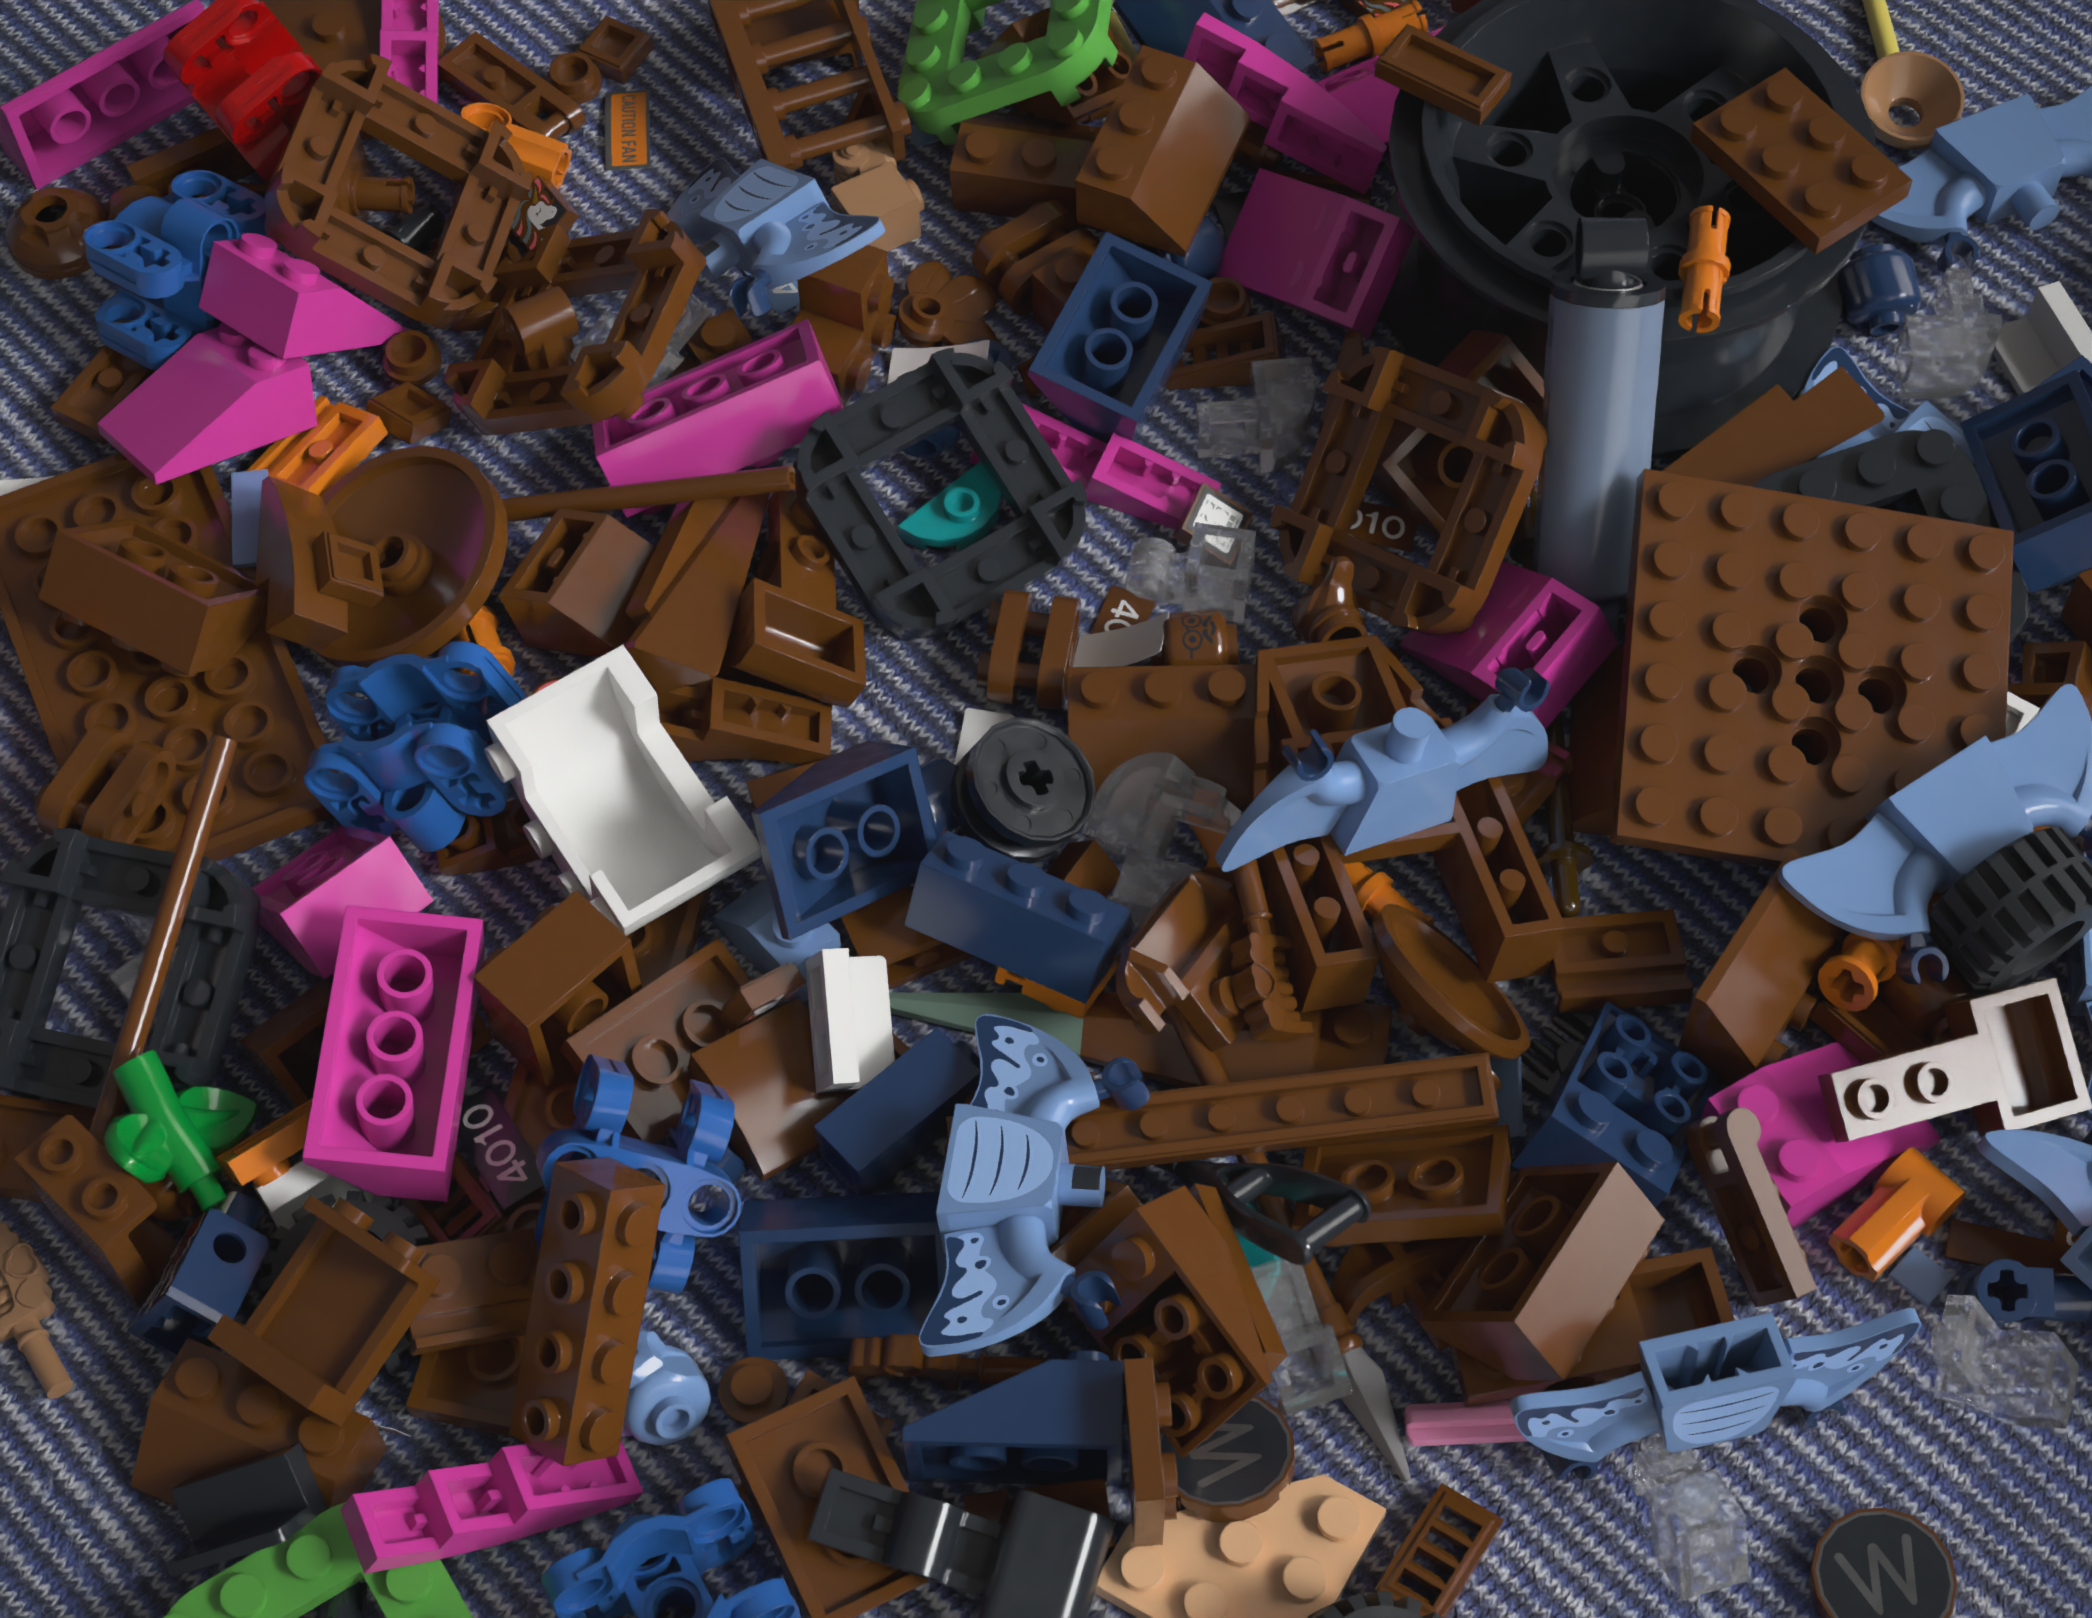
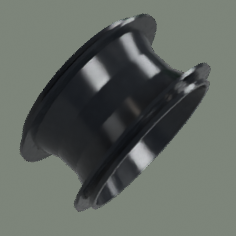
M1482 0L1450 21L1435 37L1511 72V84L1509 90L1480 126L1402 89L1399 90L1396 97L1389 133L1390 168L1396 190L1386 212L1403 219L1416 233L1402 262L1400 276H1396L1384 303L1383 310L1386 321L1402 352L1406 351L1418 360L1437 367L1473 329L1507 335L1544 380L1549 325L1550 282L1552 275L1564 270L1574 269V243L1579 217L1646 218L1649 235L1646 273L1658 276L1667 282L1651 459L1685 454L1777 384L1793 400L1805 387L1813 369L1831 347L1842 310L1843 293L1839 281V272L1863 236L1867 223L1815 255L1690 141V135L1694 122L1783 68H1786L1876 147L1874 129L1863 101L1840 65L1806 32L1786 17L1756 0ZM1711 205L1713 206L1711 226L1716 225V216L1719 208L1726 210L1731 218L1725 252L1731 267L1729 278L1722 285L1719 326L1708 333H1695L1698 314H1693L1690 331L1682 328L1678 322L1684 282L1681 281L1678 275L1680 260L1687 253L1690 213L1700 206Z

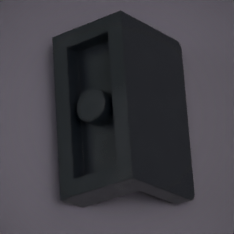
M300 1442L188 1478L174 1487L171 1493L193 1543L166 1562L165 1566L172 1578L278 1545L288 1540L328 1507Z

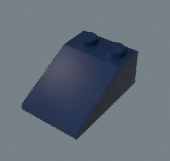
M2074 370L1960 422L2000 529L2014 531L2013 560L2031 593L2092 567V402L2077 370Z
M867 740L816 762L752 812L782 939L792 940L915 883L921 861L937 843L917 751L914 746Z
M1097 1351L1072 1352L1066 1356V1360L1050 1359L903 1426L902 1442L910 1482L1050 1485L1105 1478L1106 1486H1121L1123 1361H1109L1108 1355Z

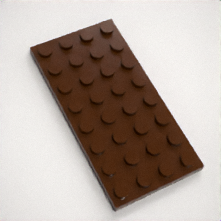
M118 453L0 496V609L59 770L70 757L71 749L76 739L83 732L89 731L98 724H106L128 733L132 738L133 747L140 742L147 741L170 750L175 755L176 771L172 785L132 845L175 853L211 735L232 739L237 742V746L205 847L204 856L217 862L333 817L304 784V775L309 756L314 750L319 749L320 745L327 743L284 639L266 632L267 616L226 666L199 672L194 677H182L165 671L160 667V660L144 652L130 651L114 645L110 641L111 635L93 626H81L65 620L61 616L60 609L38 599L57 530L134 518L233 567L232 514L211 465L156 485L124 455ZM254 567L236 568L256 579ZM327 769L331 772L339 773L337 770Z

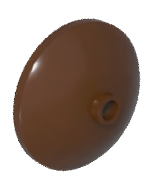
M1387 904L1374 916L1372 936L1380 957L1379 965L1382 976L1400 1003L1396 1008L1398 1016L1413 1032L1422 1037L1431 1033L1443 1043L1459 1051L1471 1054L1489 1052V1058L1495 1060L1517 1059L1529 1048L1530 1036L1528 1030L1511 1001L1495 982H1485L1478 963L1451 938L1426 919L1399 905Z

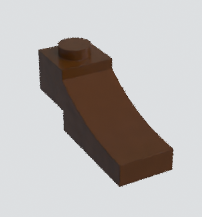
M718 677L711 679L706 690L686 686L664 693H659L648 680L657 693L660 723L688 764L692 761L713 759H757L806 765L830 757L832 705L829 703Z

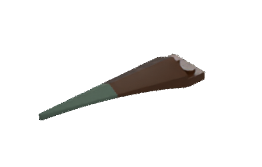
M889 992L890 1011L893 1015L975 1033V1021L978 1016L986 1013L994 1014L1031 1025L1048 1033L1073 1050L1081 1060L1106 1066L1114 1058L1125 1057L1137 1064L1144 1078L1178 1088L1202 1086L1166 1010L1160 1015L1165 1023L1160 1032L1148 1036L1143 1035L1133 1025V1017L1120 1002L1117 993H1100L1083 1018L1080 1019L1066 1012L1053 1010L1045 1003L1021 993ZM1297 1002V1007L1294 1011L1299 1012L1301 1021L1312 1023L1313 1033L1294 1042L1256 1041L1252 1037L1250 1026L1246 1022L1231 1044L1215 1050L1230 1083L1387 1064L1393 1019L1392 1006L1359 1003L1301 1013Z

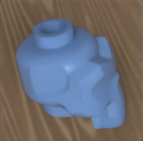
M640 1330L622 1436L633 1435L641 1442L653 1445H669L690 1435L700 1426L708 1414L711 1401L708 1383L696 1362L687 1352L671 1345H665L653 1331Z

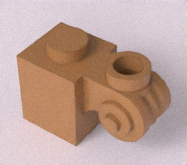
M866 141L832 153L836 186L830 188L833 211L847 215L877 216L885 227L886 231L884 234L868 245L888 252L921 237L919 212L924 210L923 197L916 183L911 178L904 180L899 173L894 155L885 141L876 144Z

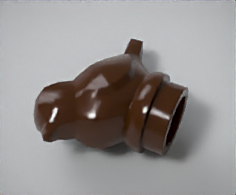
M1336 557L1332 561L1324 580L1305 593L1300 601L1291 607V623L1299 641L1309 644L1368 636L1365 628V618L1358 610L1357 598L1352 588L1354 564L1348 557Z

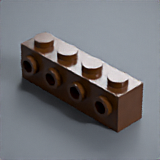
M611 1157L554 1163L509 1435L562 1466L618 1456L665 1190L664 1183Z

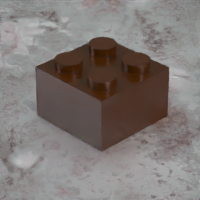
M577 890L560 904L554 903L542 910L528 931L510 946H502L493 951L483 962L480 971L473 976L494 1038L546 1088L572 1066L559 1050L563 1043L642 989L631 940Z

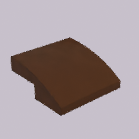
M799 997L692 1053L687 1067L697 1081L723 1087L733 1100L735 1116L729 1141L761 1182L818 1151L814 1126L857 1092L816 1093L810 1012Z

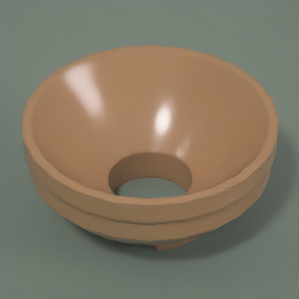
M1903 51L1884 56L1866 72L1859 92L1874 129L1875 137L1888 145L1900 149L1916 150L1930 147L1935 129L1959 120L1964 109L1965 95L1957 74L1940 59L1923 52ZM1897 105L1909 106L1918 113L1920 123L1913 127L1898 126L1890 119L1888 110Z

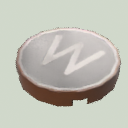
M1258 1396L1253 1397L1219 1427L1207 1441L1202 1442L1183 1459L1161 1429H1159L1161 1453L1175 1452L1178 1476L1176 1506L1180 1508L1181 1503L1186 1508L1196 1511V1517L1211 1522L1243 1521L1269 1510L1280 1499L1279 1493L1286 1487L1288 1481L1290 1485L1296 1471L1294 1435L1279 1410Z
M1885 1507L1857 1509L1834 1521L1817 1542L1807 1574L1812 1604L1821 1618H1949L1953 1612L1958 1588L1953 1559L1938 1535L1912 1515Z

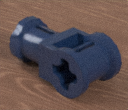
M2001 1259L1992 1261L1984 1266L1970 1268L1960 1275L1954 1286L1953 1300L1956 1310L1963 1320L1975 1327L1986 1329L2000 1326L2003 1323L2033 1324L2040 1321L2080 1322L2084 1329L2092 1330V1290L2074 1273H2054L2053 1268L2025 1267L2018 1261ZM1988 1284H1990L1992 1290L2002 1291V1304L1999 1298L1988 1296Z

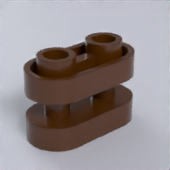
M1058 199L1041 201L1031 206L1026 213L1006 224L985 231L975 244L972 265L987 283L999 285V296L1015 314L1026 315L1033 312L1032 272L1076 244L1097 248L1100 242L1089 230L1078 229L1079 222H1077V217L1063 201Z
M1006 589L1002 601L992 600L988 618V637H994L992 652H981L977 671V687L987 689L988 702L1014 705L1018 688L1026 687L1037 689V708L1063 711L1068 693V667H1073L1079 635L1080 598L1055 595L1050 613L1032 611L1031 592ZM1029 636L1045 637L1040 664L1024 662Z
M98 724L76 739L71 749L70 757L54 779L45 783L38 792L34 811L37 815L39 829L53 836L54 829H77L91 837L132 844L172 785L176 771L175 755L172 751L147 741L140 742L133 747L132 738L128 733L106 724Z

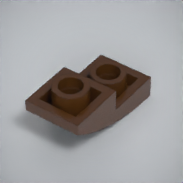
M519 798L506 802V806L501 813L493 816H476L467 813L457 837L443 849L437 850L439 870L444 875L469 874L516 866L541 859L524 832L523 825L531 820Z

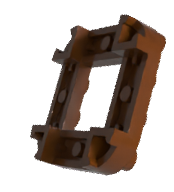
M370 53L365 61L344 60L335 63L332 60L307 92L265 193V212L267 216L264 221L265 232L269 238L276 243L284 245L300 259L316 265L324 272L417 321L431 324L435 328L449 329L456 322L468 316L494 287L497 278L493 277L520 201L530 191L532 172L524 171L517 152L507 141L513 134L507 127L494 120L485 131L387 76L392 61ZM360 129L460 184L432 259L334 206L339 194L336 188Z
M646 209L637 229L571 239L558 224L550 225L539 230L540 237L542 238L541 243L525 254L517 263H512L507 257L501 261L493 275L502 283L507 291L473 361L449 364L444 382L453 390V400L457 408L483 435H501L587 425L603 421L612 416L617 420H624L633 416L641 408L644 401L642 392L653 378L659 363L664 358L666 347L680 317L685 311L686 303L698 276L706 265V257L695 246L681 227L670 220L662 210ZM559 286L568 298L630 289L605 343L582 346L573 365L524 371L521 356L514 350L502 322L501 309L503 307Z
M1379 346L1371 347V353L1355 360L1343 372L1333 369L1322 389L1336 396L1292 505L1289 509L1275 504L1270 527L1279 530V545L1285 562L1282 570L1292 579L1315 587L1324 580L1332 561L1336 557H1348L1354 564L1352 588L1355 592L1359 608L1389 621V624L1421 634H1461L1471 627L1475 615L1483 606L1538 476L1543 458V450L1548 443V430L1542 422L1536 419L1530 408L1514 397L1395 350ZM1395 419L1475 451L1428 567H1424L1349 534Z

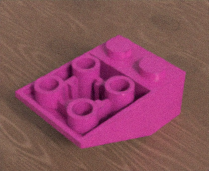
M1259 168L1223 251L1222 266L1216 277L1235 279L1244 289L1346 331H1349V329L1360 331L1361 337L1369 340L1416 232L1398 216L1348 196Z
M1504 561L1500 565L1483 606L1475 615L1473 624L1467 631L1461 634L1447 633L1444 635H1426L1410 631L1399 643L1402 650L1481 702L1490 694H1500L1495 688V680L1501 670L1516 667L1522 672L1526 668H1533L1550 685L1545 700L1532 710L1544 729L1551 724L1618 645L1599 606L1552 577Z

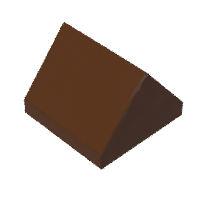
M1095 839L1068 843L1046 872L1080 888L1094 890L1105 898L1109 896L1122 878V873Z

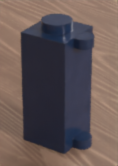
M937 1027L814 1126L819 1156L832 1168V1172L841 1186L847 1191L853 1190L857 1195H870L947 1132L946 1116H954L955 1105L964 1104L966 1097L970 1096L971 1092L976 1093L981 1074L980 1058L968 1044L961 1040L954 1044Z

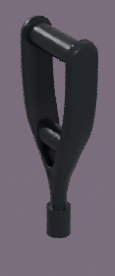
M1201 1160L1154 1165L1176 1176L1185 1174L1198 1184L1216 1187L1234 1231L1259 1248L1298 1266L1309 1264L1314 1252L1355 1222H1366L1371 1215L1370 1201L1359 1189L1325 1175L1295 1166L1279 1163H1212ZM1260 1194H1267L1296 1200L1324 1210L1299 1229L1294 1230L1262 1215L1246 1204Z

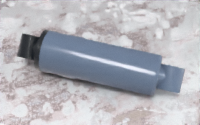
M1579 217L1574 243V269L1564 270L1552 275L1550 282L1549 325L1545 354L1542 423L1548 430V443L1543 450L1542 463L1538 473L1532 571L1554 578L1599 606L1615 638H1617L1619 621L1618 599L1627 597L1629 588L1637 477L1644 469H1650L1667 282L1658 276L1646 273L1649 248L1646 218Z

